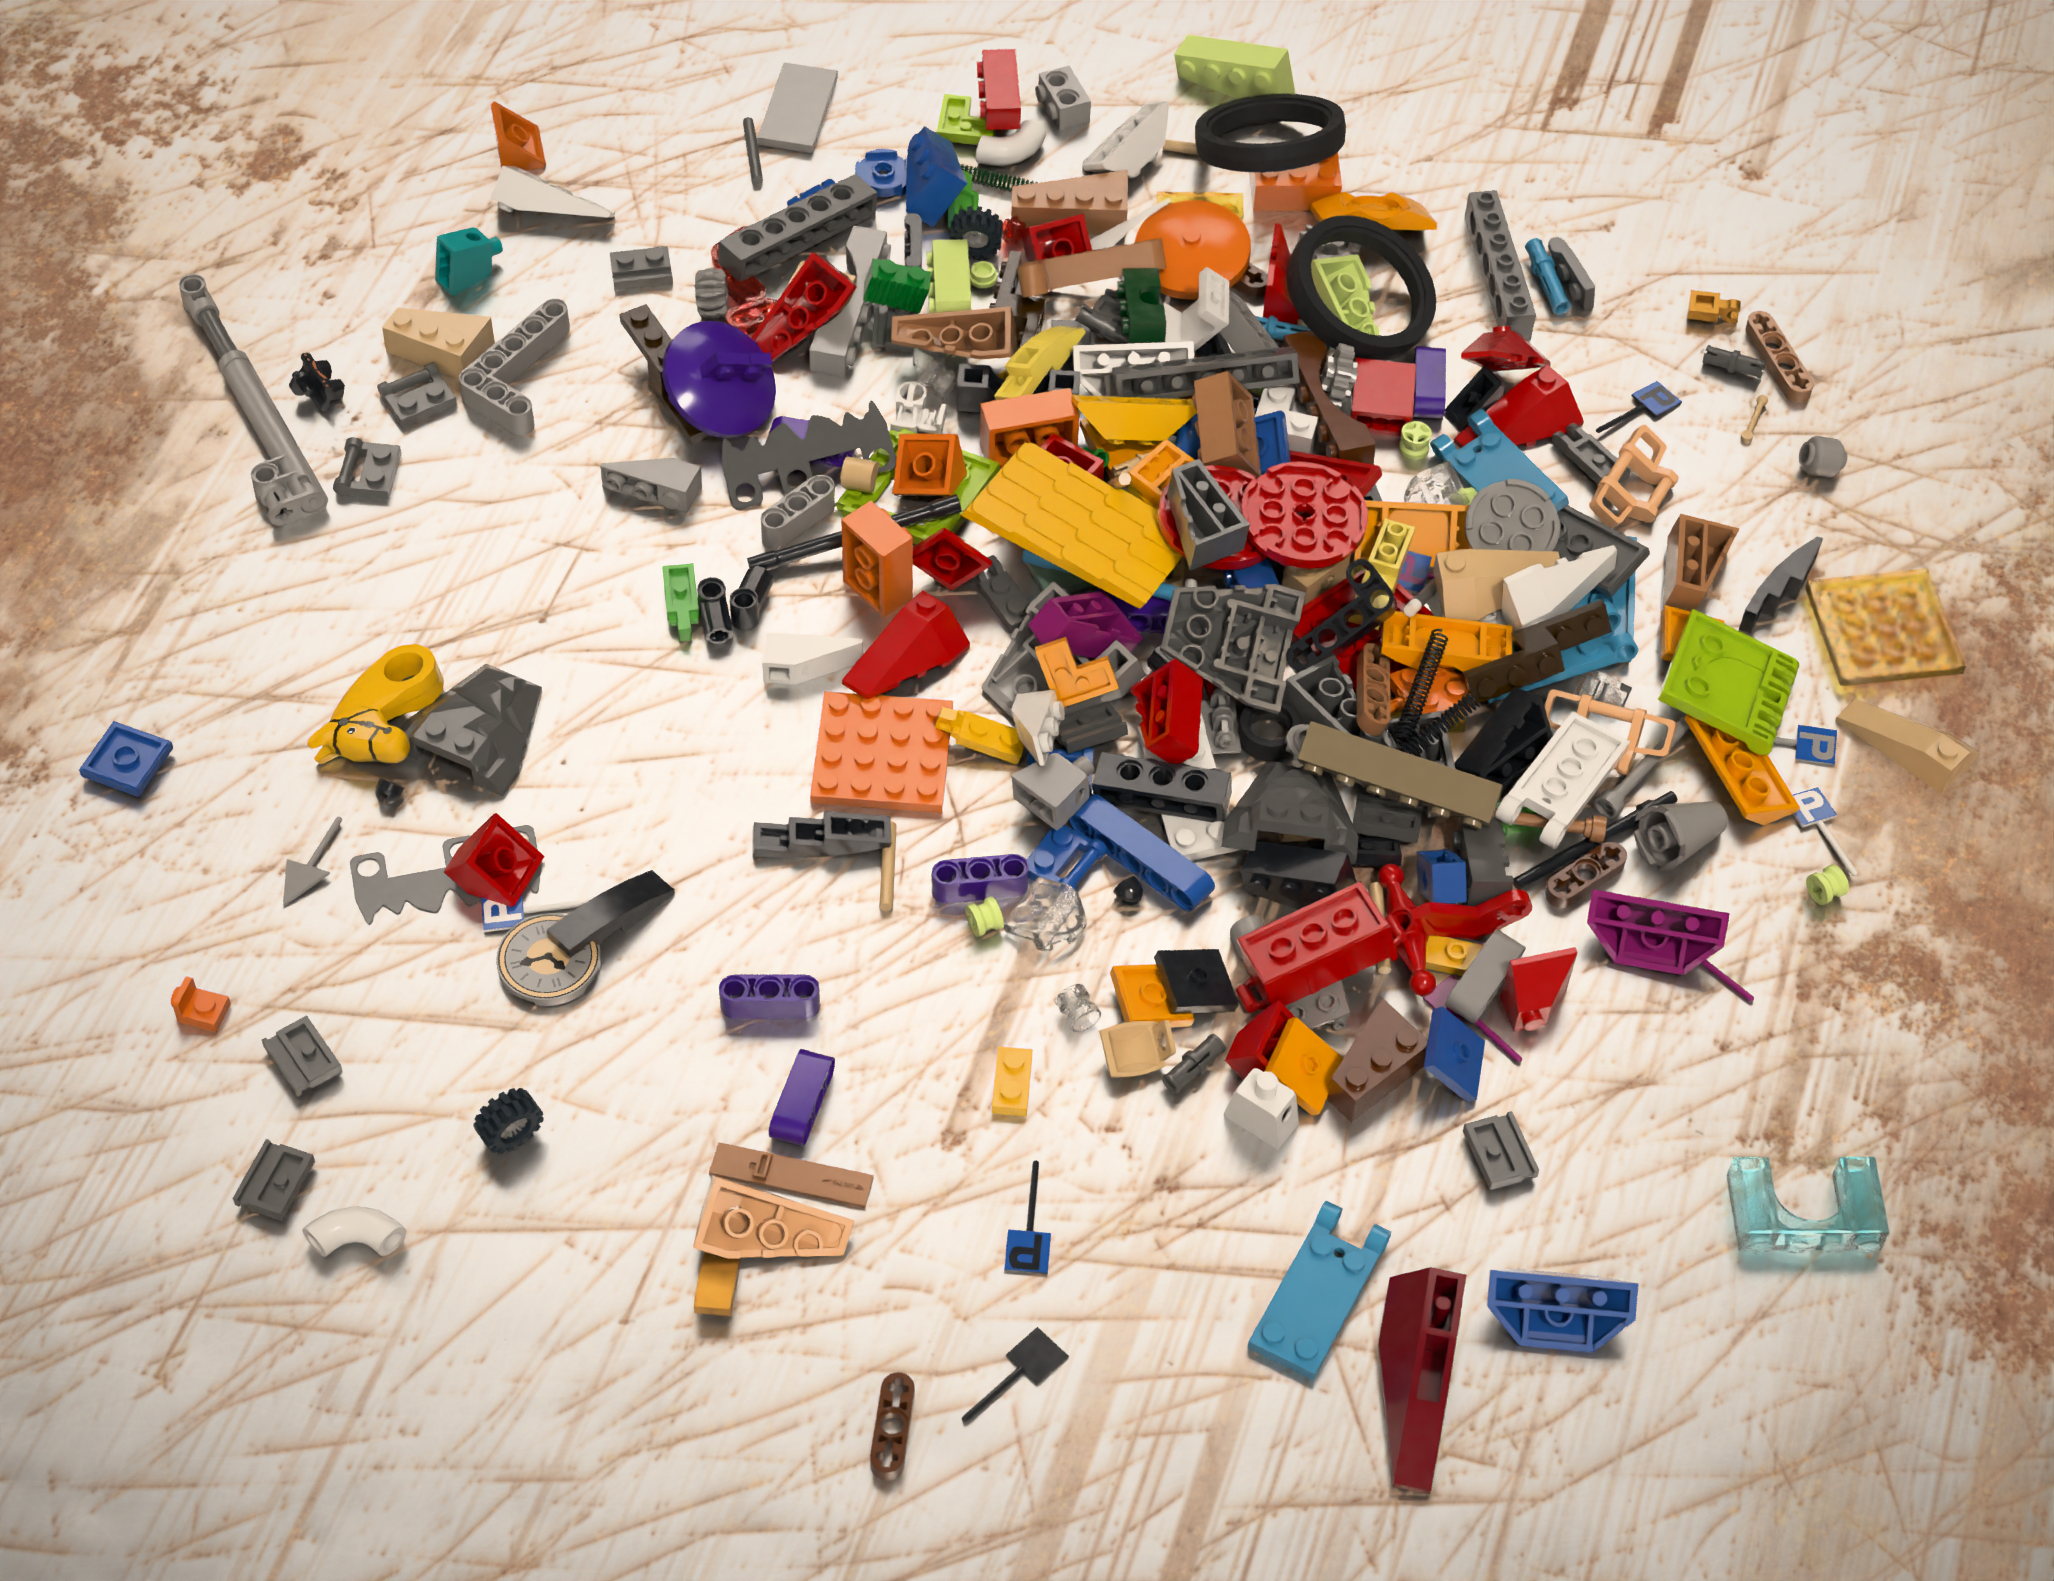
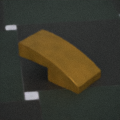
M704 1252L695 1293L694 1313L731 1316L741 1258L728 1259Z

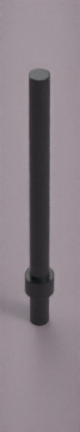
M1669 791L1653 801L1648 799L1637 805L1635 811L1606 826L1603 843L1639 824V820L1635 821L1643 808L1651 805L1677 803L1676 794L1673 791ZM1585 838L1513 878V885L1516 889L1521 890L1603 843L1589 842V838Z

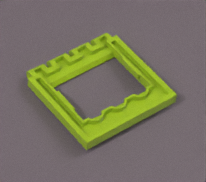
M904 428L900 432L895 430L889 431L896 458L899 434L918 433ZM879 448L873 452L869 459L879 462V467H883L889 461V454L886 450ZM962 450L967 475L953 493V495L957 494L962 512L937 520L927 521L924 526L915 524L906 527L913 537V544H919L944 527L956 534L967 519L961 516V514L999 472L1000 464ZM895 468L877 474L874 493L846 489L835 504L836 508L843 512V518L870 500L875 503L893 479ZM887 511L890 516L895 514L893 512Z

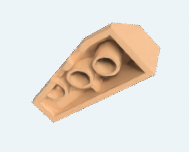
M712 1175L701 1209L693 1248L728 1259L784 1256H843L854 1220Z

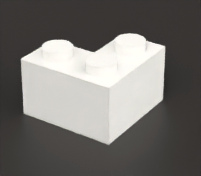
M1284 386L1264 387L1255 417L1282 410L1286 416L1289 450L1311 454L1316 438L1318 417L1292 411L1295 389Z

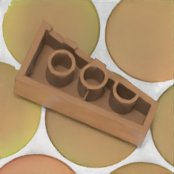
M1128 170L1012 186L1011 232H1020L1019 229L1084 214L1088 235H1100L1126 221L1128 217Z

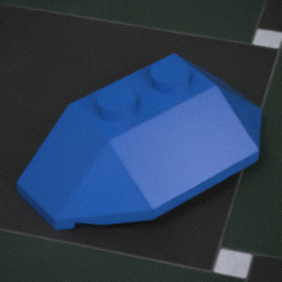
M1490 1269L1487 1307L1519 1346L1595 1352L1625 1327L1636 1321L1639 1284L1592 1275L1528 1269Z

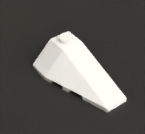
M516 166L502 167L491 195V199L498 201L497 207L511 213L516 209L608 218L614 217L616 213L587 198L573 196L571 191L553 184L550 186L548 185V180Z

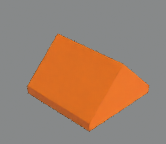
M494 101L491 104L501 170L503 166H516L525 171L544 168L546 161L539 126Z
M899 434L892 494L898 496L953 495L967 475L958 435Z

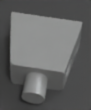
M1053 753L1048 756L1045 765L1040 766L1035 762L1012 775L1013 798L1051 827L1059 830L1088 800L1090 796L1088 776L1094 772L1093 764L1085 756H1081L1071 763L1060 754Z

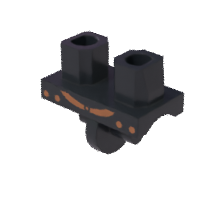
M310 352L302 353L300 358L303 365L299 371L292 373L293 378L289 382V388L296 396H310L320 412L328 411L332 400L343 398L345 384L340 378L331 380L332 368L327 359L315 361Z

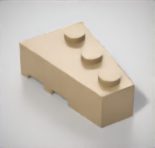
M397 307L382 326L387 353L422 366L434 362L440 373L459 379L460 373L495 343L492 318L488 316Z

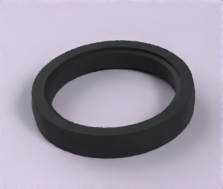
M1265 94L1232 100L1209 109L1195 123V144L1200 159L1211 166L1236 172H1277L1309 166L1321 162L1340 151L1345 144L1346 122L1342 108L1330 100L1304 94ZM1268 122H1298L1323 128L1305 137L1275 143H1239L1218 138L1220 135L1240 127Z
M1350 215L1324 219L1302 236L1289 258L1286 278L1292 303L1307 327L1333 349H1336V346L1341 343L1355 347L1354 358L1392 360L1402 356L1419 343L1433 322L1437 298L1435 286L1427 266L1406 240L1376 221ZM1343 241L1367 247L1387 260L1403 279L1410 295L1412 311L1408 327L1399 333L1382 336L1361 332L1341 321L1324 304L1315 288L1311 272L1314 251L1324 244Z

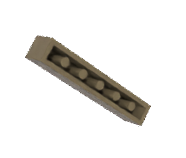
M1313 721L1309 724L1297 758L1299 763L1304 765L1303 770L1308 773L1322 776V773L1326 772L1335 775L1334 780L1341 784L1353 787L1356 782L1367 786L1366 791L1376 796L1385 797L1386 793L1398 796V802L1417 808L1419 803L1430 807V813L1449 819L1451 814L1463 818L1462 824L1481 830L1482 825L1490 827L1503 790L1502 784Z

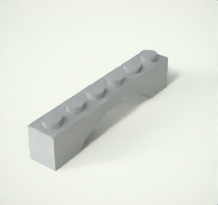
M853 225L846 244V266L850 273L856 276L857 288L841 313L830 322L817 328L809 350L810 371L845 377L849 365H854L857 352L855 347L856 344L860 345L862 343L864 333L862 326L863 323L868 324L871 313L870 302L863 300L864 281L873 258L890 260L892 245L887 244V231Z

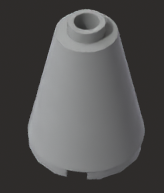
M1714 801L1651 805L1643 808L1637 814L1635 821L1639 820V830L1634 831V837L1638 850L1645 861L1650 865L1656 864L1661 868L1658 870L1666 871L1679 866L1724 832L1727 827L1728 817L1725 809Z

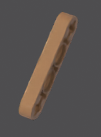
M1765 311L1752 312L1748 316L1746 323V334L1761 358L1766 360V366L1785 396L1793 402L1807 401L1813 390V379L1775 319ZM1766 343H1775V344H1777L1780 348H1779V349H1771V348L1767 347L1765 344H1766ZM1778 364H1789L1793 367V369L1785 370L1782 369Z
M1367 643L1357 657V724L1364 732L1373 736H1380L1391 719L1390 658L1381 653V646Z

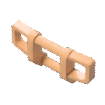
M1642 425L1635 429L1627 442L1622 445L1618 452L1619 457L1609 474L1601 479L1589 503V508L1610 528H1614L1622 523L1626 516L1647 523L1653 522L1659 513L1658 507L1669 489L1674 488L1678 482L1679 477L1673 470L1658 466L1665 453L1666 444L1648 426ZM1639 438L1652 448L1653 455L1651 459L1635 446ZM1627 466L1643 481L1657 486L1648 502L1636 500L1618 483ZM1603 497L1620 511L1617 516L1602 503Z
M1555 689L1549 691L1545 710L1550 727L1558 730L1561 725L1552 722L1550 715L1554 700L1557 697L1578 701L1577 714L1588 719L1591 712L1631 723L1627 738L1630 741L1628 750L1614 767V770H1617V774L1628 775L1636 753L1662 757L1669 755L1677 728L1675 721L1647 714V710L1636 708V710H1631L1593 700V696L1587 694L1578 696ZM1645 719L1668 726L1665 744L1661 750L1638 747Z

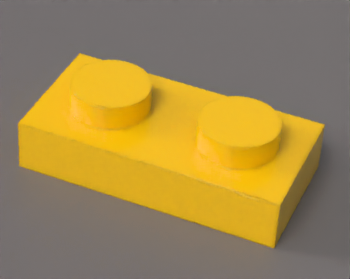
M998 1046L992 1114L1027 1117L1033 1049Z

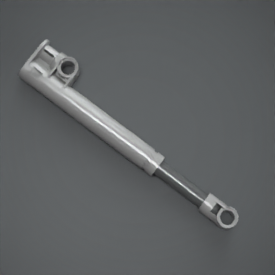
M199 274L183 276L178 283L183 307L191 314L195 323L204 329L220 358L219 368L270 457V460L261 462L251 469L250 475L255 498L269 508L268 518L275 526L287 525L321 512L328 504V496L246 353L242 350H237L219 318L220 311L207 290L205 278Z

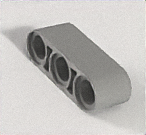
M1229 291V325L1222 329L1220 333L1233 351L1239 353L1279 348L1246 303L1237 294Z
M815 475L764 510L760 517L763 544L772 549L782 548L831 514L835 509L834 481L826 475Z
M1496 929L1456 984L1444 1006L1472 1024H1475L1504 984L1509 961L1521 958L1526 947Z

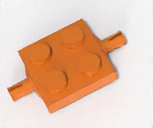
M1407 667L1390 674V689L1396 697L1390 700L1391 713L1404 709L1418 669ZM1438 667L1422 714L1443 711L1445 714V710L1453 707V703L1457 704V700L1466 697L1468 690L1463 673H1457L1453 668Z

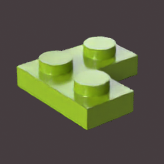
M943 95L937 134L951 142L978 145L982 135L994 137L995 130H986L985 118L970 116L972 96Z

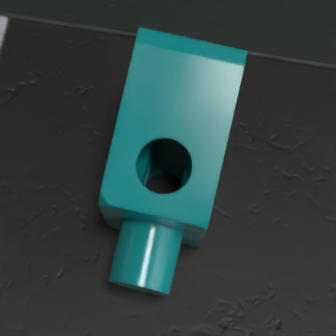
M475 227L436 236L435 281L450 295L455 296L489 277L492 273V257L503 252L500 239L496 236L488 238Z

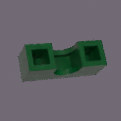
M1124 268L1122 281H1117V299H1119V315L1122 317V335H1127L1128 344L1165 342L1166 317L1164 304H1160L1161 284L1158 268Z

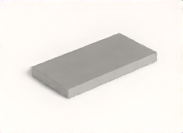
M783 62L757 136V144L813 153L838 79V70Z

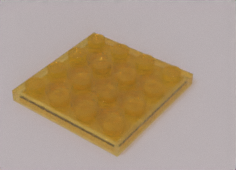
M1928 568L1807 580L1805 590L1840 686L1964 673L1966 668L1964 658Z

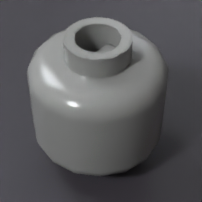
M1823 436L1811 437L1802 444L1799 451V462L1804 471L1810 475L1825 478L1836 476L1846 466L1848 458L1841 441Z

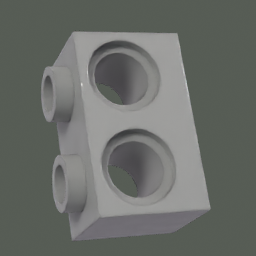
M1070 65L1038 73V85L1035 86L1037 100L1043 102L1049 120H1053L1059 130L1090 122L1091 99Z

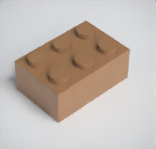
M1229 371L1194 381L1195 393L1192 395V401L1198 416V421L1195 422V429L1201 444V448L1198 449L1200 461L1204 466L1220 465L1237 468L1256 476L1255 479L1261 476L1252 395Z

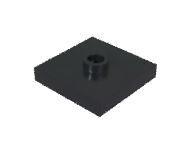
M1219 949L1158 950L1155 954L1154 960L1173 1014L1235 1012L1239 1003Z

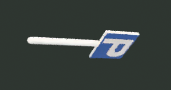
M1816 787L1793 794V797L1800 806L1798 812L1793 813V816L1803 828L1817 824L1852 876H1856V869L1823 823V821L1836 818L1837 814L1821 790Z
M521 895L516 905L509 907L481 897L484 932L508 930L523 921L524 914L576 908L591 899L523 907V897Z

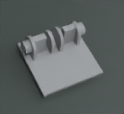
M1217 688L1213 691L1210 700L1201 702V714L1212 754L1241 753L1235 700H1230V695L1227 692Z
M1342 980L1285 1006L1311 1030L1327 1023L1333 1026L1335 1030L1344 1029L1347 1026L1348 1015L1351 1014Z

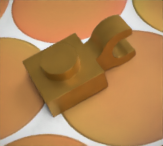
M1691 290L1687 319L1717 322L1718 316H1720L1727 323H1738L1741 301L1737 299L1722 300L1720 299L1721 293Z

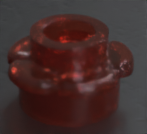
M1018 216L1010 219L1007 218L1003 222V240L1005 243L1012 242L1017 244L1021 240L1019 229L1025 228L1026 224L1020 221Z

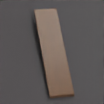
M718 1142L709 1170V1175L711 1176L715 1175L725 1179L861 1208L866 1207L874 1180V1175L721 1142Z

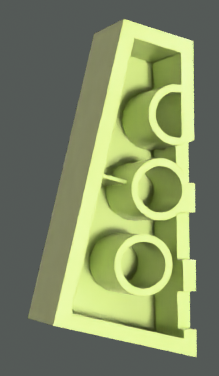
M1188 34L1174 53L1179 78L1240 99L1265 94H1296L1289 50L1286 48Z
M967 239L932 240V251H927V271L931 272L930 290L928 292L929 313L972 310Z

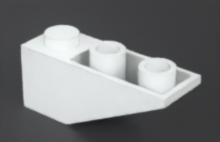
M766 632L762 659L763 683L796 685L853 666L863 655V639L820 636L816 634L801 635L785 632Z
M1055 689L1017 694L1011 709L1020 741L1040 766L1045 765L1049 753L1053 751L1055 736L1059 735V725L1065 718L1063 703L1057 700Z

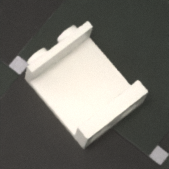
M1206 267L1199 273V299L1181 313L1163 302L1166 317L1165 342L1194 341V351H1196L1229 325V280Z

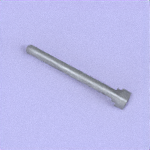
M1686 715L1677 722L1671 748L1690 729L1684 719ZM1667 734L1653 748L1654 750H1661L1664 747ZM1646 755L1615 789L1605 790L1595 799L1594 807L1601 816L1607 817V819H1614L1623 810L1624 798L1660 761L1662 756Z

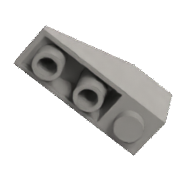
M675 458L608 462L600 465L602 487L688 513L702 488L701 466Z

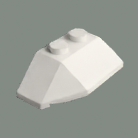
M1168 101L1146 102L1136 114L1130 116L1083 160V169L1095 174L1128 170V179L1138 176L1141 172L1140 169L1146 163L1154 160L1157 157V153L1165 146L1169 113Z
M1194 341L1073 346L1074 371H1081L1080 383L1093 396H1114L1113 367L1194 358Z

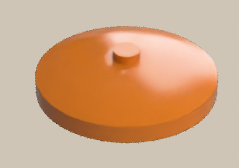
M1202 200L1180 201L1162 207L1142 223L1134 241L1135 243L1162 238L1167 268L1159 270L1160 293L1179 299H1199V273L1206 267L1229 280V288L1232 287L1246 272L1251 257L1250 235L1243 221L1226 207Z

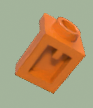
M187 976L184 978L181 986L175 988L171 997V1006L174 1009L178 1022L214 1032L218 1031L231 1005L229 996L198 989L194 979Z

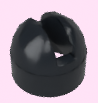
M380 778L375 790L376 798L379 802H382L386 795H388L386 805H392L400 799L405 788Z
M1131 876L1119 883L1113 892L1119 901L1131 906L1141 900L1143 888L1137 878Z

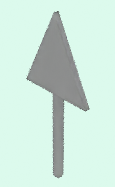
M340 816L336 817L307 865L287 859L283 907L330 874L328 871L313 866L342 822Z

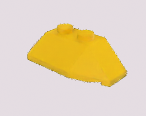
M1072 395L1071 398L1075 406L1104 439H1107V442L1112 444H1125L1126 440H1137L1138 444L1155 445V441L1168 439L1197 413L1192 399Z

